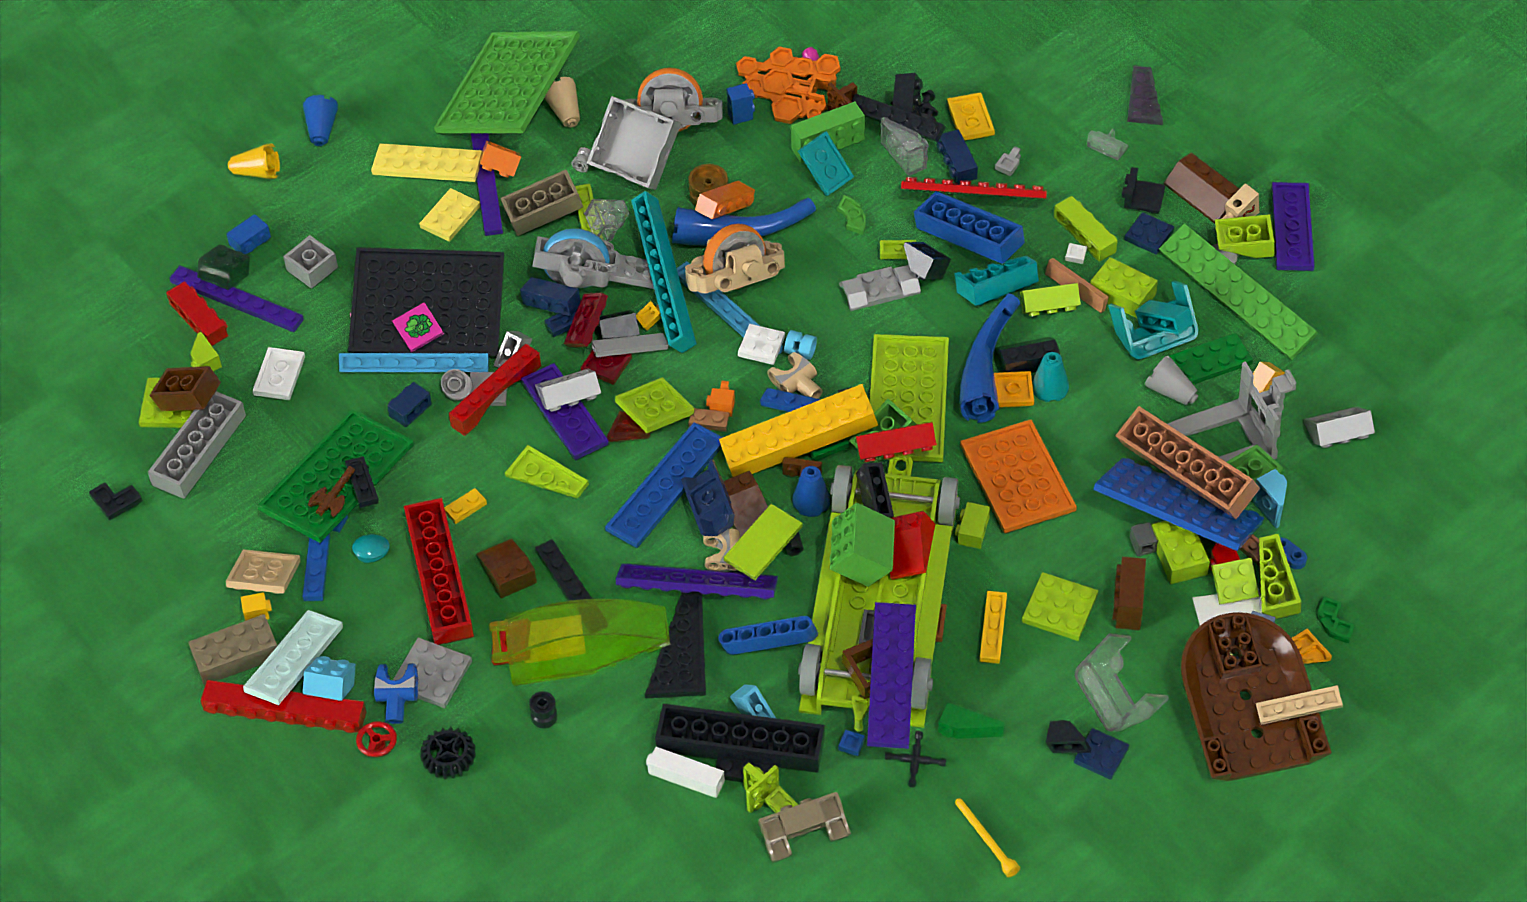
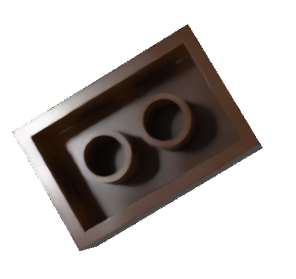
M210 366L167 368L149 396L161 411L203 410L208 405L221 381Z
M1122 556L1121 564H1117L1113 620H1116V628L1140 630L1144 599L1145 558Z

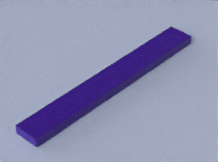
M471 133L473 150H482L483 152L486 140L490 141L489 133ZM480 164L477 182L485 236L503 234L494 169L492 172L482 168L483 165Z

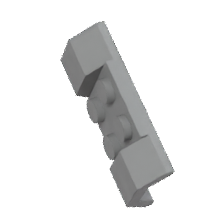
M909 264L896 268L891 266L859 274L857 278L839 282L840 287L843 286L847 296L850 311L921 294L916 273L910 270Z

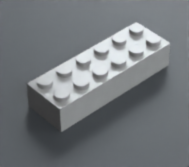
M215 392L203 410H194L148 471L152 486L185 499L246 417L243 403Z

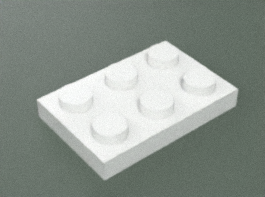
M268 347L253 388V394L255 396L290 400L305 359V353Z

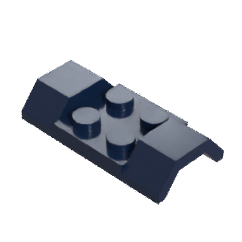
M711 459L709 460L708 470L696 478L684 477L681 479L702 536L720 535L733 526L735 517L722 476L718 472L715 461Z

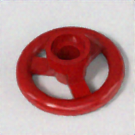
M381 721L366 724L359 730L356 737L358 749L369 757H381L388 754L397 742V734L390 724ZM372 728H384L390 734L381 735L375 733ZM365 733L370 736L368 749L362 743ZM386 741H390L389 745L386 747Z

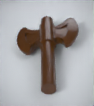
M349 466L328 494H326V487L315 492L310 498L308 505L311 507L319 504L316 513L320 516L328 509H331L332 517L336 516L342 510L345 503V496L337 497V495L353 475L355 469Z

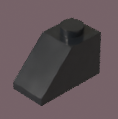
M1050 721L1046 743L1052 753H1091V747L1085 737L1070 721Z

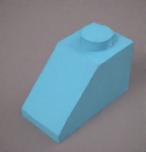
M744 684L730 696L741 714L776 718L755 685Z

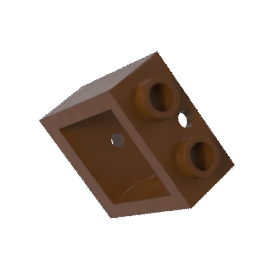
M873 639L843 650L842 663L864 699L870 697L871 681L867 682L856 664L872 658Z

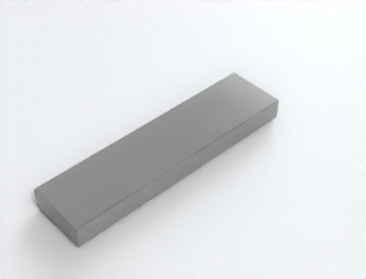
M663 333L594 340L591 344L596 357L666 350L669 345Z

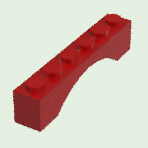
M528 344L523 345L449 412L451 427L466 436L478 425L491 403L506 388L521 380V378L536 372L541 367L540 352Z

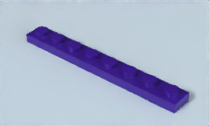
M180 265L170 277V282L179 285L185 281L189 286H193L200 295L291 332H295L304 320L302 314Z

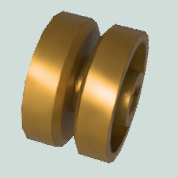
M702 164L695 167L688 177L690 200L696 206L701 193L728 184L726 171L714 164Z

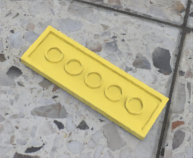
M379 144L371 172L372 175L475 182L480 168L482 150Z

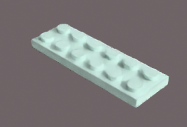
M308 610L243 686L244 692L279 705L303 677L304 671L322 654L342 630V622Z

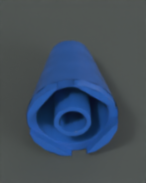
M313 95L307 97L306 101L303 102V110L311 143L316 146H323L328 142L338 111V102L332 97L329 100L325 99L324 95Z
M808 466L802 470L792 496L793 507L801 515L807 517L821 515V512L827 511L831 504V496L822 474L814 466Z

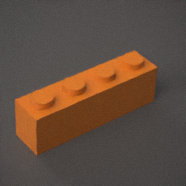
M735 181L703 192L699 195L695 210L711 219L721 217L750 206L754 201L755 189L740 181Z

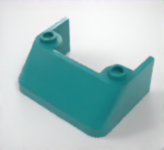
M1172 281L1175 300L1168 302L1170 304L1190 307L1194 324L1180 335L1144 327L1134 330L1132 322L1126 319L1123 307L1114 304L1108 305L1115 332L1133 358L1143 359L1194 340L1197 337L1199 330L1187 284Z

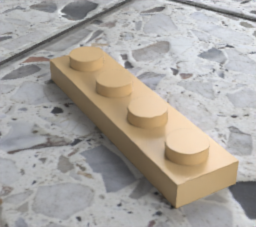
M1338 685L1259 702L1256 703L1260 723L1263 725L1341 708L1343 704Z

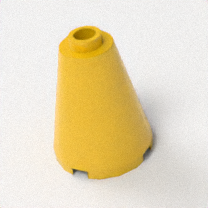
M268 143L232 156L228 161V169L236 175L275 179L278 177L276 172L280 171L279 154L277 151L274 152L272 147L275 146L272 143Z

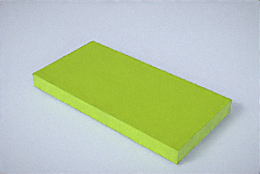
M770 504L723 557L724 561L753 580H756L803 527V523Z

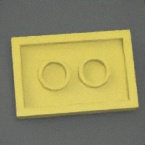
M450 188L419 223L420 228L450 242L481 207L480 202Z

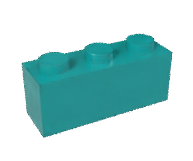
M1149 300L1135 310L1139 327L1180 335L1194 324L1190 307Z

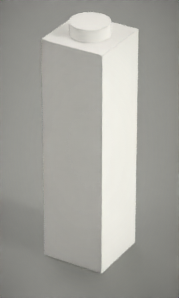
M658 747L655 748L653 753L648 755L646 760L649 774L717 798L725 782L723 770Z

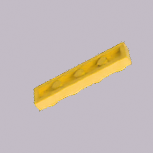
M987 591L980 662L1000 664L1007 593Z

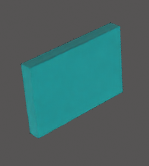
M827 131L798 150V153L825 196L830 195L854 178Z

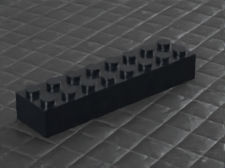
M663 703L655 741L656 747L675 754L712 759L720 757L779 765V768L819 773L825 740V725Z

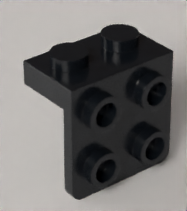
M1131 167L1130 174H1126L1125 178L1127 187H1123L1122 198H1125L1124 208L1159 213L1165 185L1137 180L1138 168Z

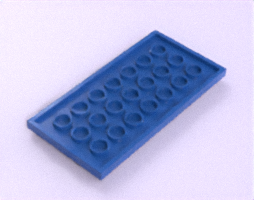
M1129 458L1119 460L1095 483L1093 489L1236 551L1254 534L1264 520V517L1260 516L1257 512L1246 509L1235 519L1177 480L1170 478L1169 475L1155 472L1148 466L1136 464Z

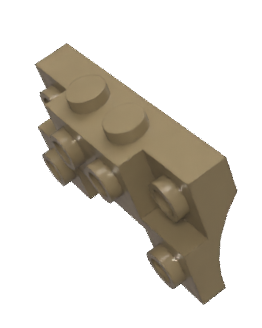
M837 792L814 800L811 798L802 800L800 805L794 807L787 805L781 808L780 812L758 820L772 863L792 856L788 840L823 827H825L831 842L851 835Z

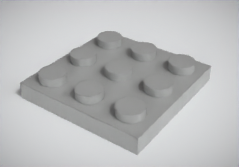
M417 638L393 680L401 679L407 670L408 664L415 663L419 679L418 699L446 708L472 663V657Z

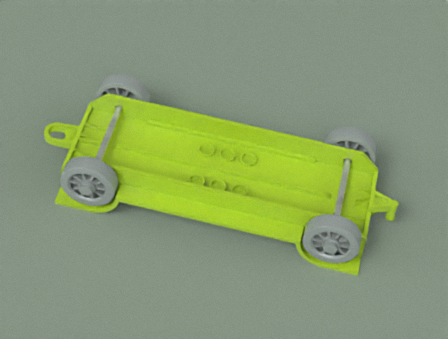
M897 453L895 457L890 458L888 473L885 474L894 517L924 511L936 525L926 573L892 580L889 572L868 587L830 570V541L833 519L855 503L863 505L856 472L853 477L852 466H837L834 483H831L830 494H832V512L812 622L818 630V636L805 645L802 663H799L798 675H800L799 692L802 694L799 713L821 715L823 705L852 708L855 716L854 729L858 732L862 731L863 719L869 711L870 697L863 698L842 663L843 650L859 644L864 609L875 611V602L916 605L910 726L924 728L929 690L932 691L933 678H931L932 661L949 546L954 528L956 509H959L960 497L957 495L958 478L944 477L941 486V480L911 477L913 461L909 455ZM900 460L906 462V469L903 471L895 468ZM872 658L856 664L867 682L871 681Z

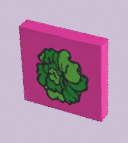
M425 303L392 320L411 353L444 334Z

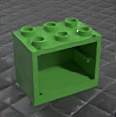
M855 503L833 519L831 524L830 570L868 587L893 570L895 520L859 503Z

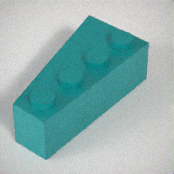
M1028 256L1006 260L1003 265L990 264L987 269L983 270L973 268L970 269V273L966 274L961 272L954 273L957 293L975 306L982 305L992 299H998L1002 295L1013 293L1020 288L1029 287L1039 281L1037 262Z

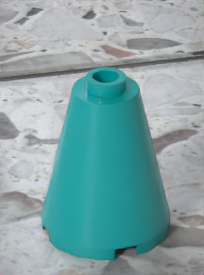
M1048 352L1043 356L1032 379L1033 394L1045 402H1050V400L1060 401L1069 391V382L1062 357L1056 352Z

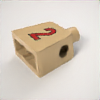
M1245 183L1226 202L1225 215L1221 219L1256 216L1259 214V193Z

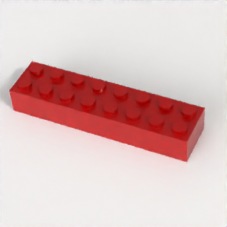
M442 498L404 506L434 643L439 645L474 637Z

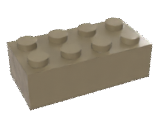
M567 169L500 198L517 236L583 208L579 194Z
M265 614L188 642L204 686L207 680L218 681L262 665L277 647Z

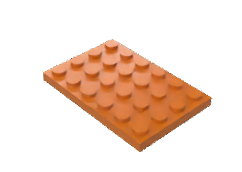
M1032 420L960 441V446L1004 534L1076 511L1077 506Z

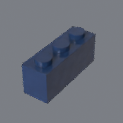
M959 129L943 133L936 145L938 152L943 155L944 164L949 167L951 178H954L956 183H960V180L971 181L977 179L978 166Z
M533 277L520 289L524 305L571 316L581 302L578 288Z

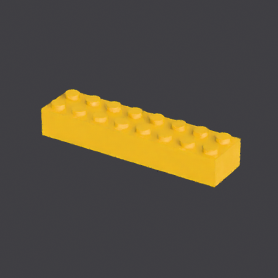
M863 384L720 438L719 441L732 476L735 477L747 471L754 474L782 463L784 457H798L876 427L878 423Z

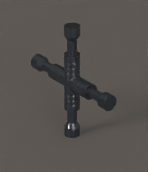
M922 731L915 732L916 741L913 745L912 754L901 753L898 755L885 752V760L897 759L900 762L911 763V778L908 781V786L911 788L916 787V774H918L919 764H939L946 767L947 758L933 759L929 756L920 755L922 747L920 743L923 738Z

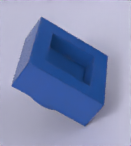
M845 729L838 750L858 756L864 743L865 735Z

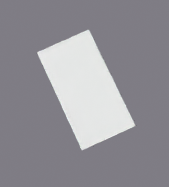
M1217 594L1192 597L1200 625L1213 617L1226 613H1252V611L1261 613V596L1220 605Z

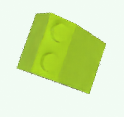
M1270 214L1215 219L1219 250L1253 258L1274 257V237Z

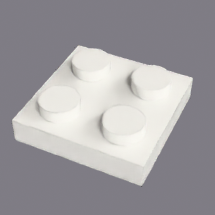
M749 324L738 350V356L774 365L784 341L785 332Z

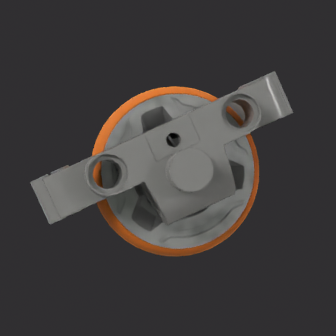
M663 68L654 71L642 82L637 99L624 100L680 122L681 125L678 132L691 125L717 122L723 119L722 100L718 98H703L697 81L687 72L677 68Z

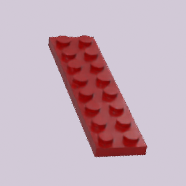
M906 177V180L901 181V189L1046 198L1047 189H1043L1041 185L1025 188V184H1015L1014 187H1007V183H996V186H991L989 182L979 181L978 185L971 184V181L960 180V183H953L952 179H943L942 182H935V178H925L924 181H917V177Z

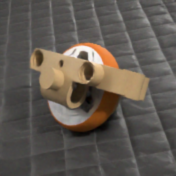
M732 224L726 226L707 241L704 255L694 258L691 264L685 266L688 289L700 293H709L716 290L728 292L774 277L779 273L780 269L785 267L784 250H782L780 243L763 241L761 235L748 225Z

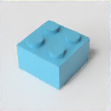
M326 656L317 657L304 671L303 694L342 701L354 687L356 664L349 663L348 660H331Z

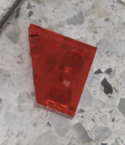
M619 411L607 435V439L609 442L649 438L652 432L646 433L626 412Z

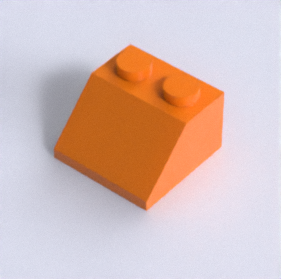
M486 140L480 164L483 165L482 168L492 172L494 169L499 171L501 176L509 178L510 175L514 177L521 155L519 152Z

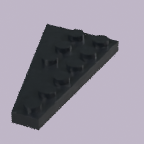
M700 592L681 593L675 609V615L670 623L668 634L658 656L657 665L654 673H652L649 687L646 690L645 698L706 695L703 603Z

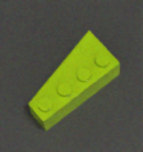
M1279 534L1259 538L1261 613L1276 617V619L1301 613V599Z

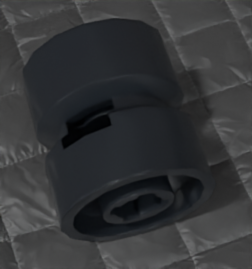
M540 691L532 695L529 700V707L533 724L538 728H550L556 723L558 717L554 696L546 691Z

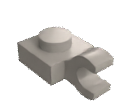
M1014 146L1009 155L1004 153L995 164V170L1011 176L1020 164L1019 159L1021 155L1019 153L1021 149Z

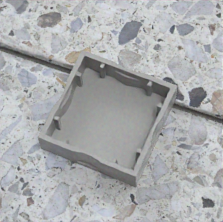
M611 96L600 133L595 139L587 164L656 190L681 123Z

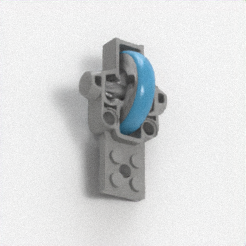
M566 229L557 232L550 238L537 236L532 267L544 269L549 278L555 283L573 288H588L591 286L606 287L609 281L654 289L647 259L619 255L614 250L612 243L601 240L592 232L583 229Z

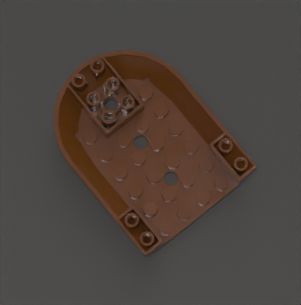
M1233 612L1213 617L1193 632L1182 654L1181 676L1211 779L1233 781L1311 764L1332 753L1319 712L1263 725L1260 723L1256 703L1312 691L1299 649L1286 631L1274 622L1259 615ZM1230 654H1236L1239 657V659H1236L1235 656ZM1240 692H1248L1251 698L1249 700L1242 699ZM1253 729L1260 730L1262 737L1255 738L1251 731Z

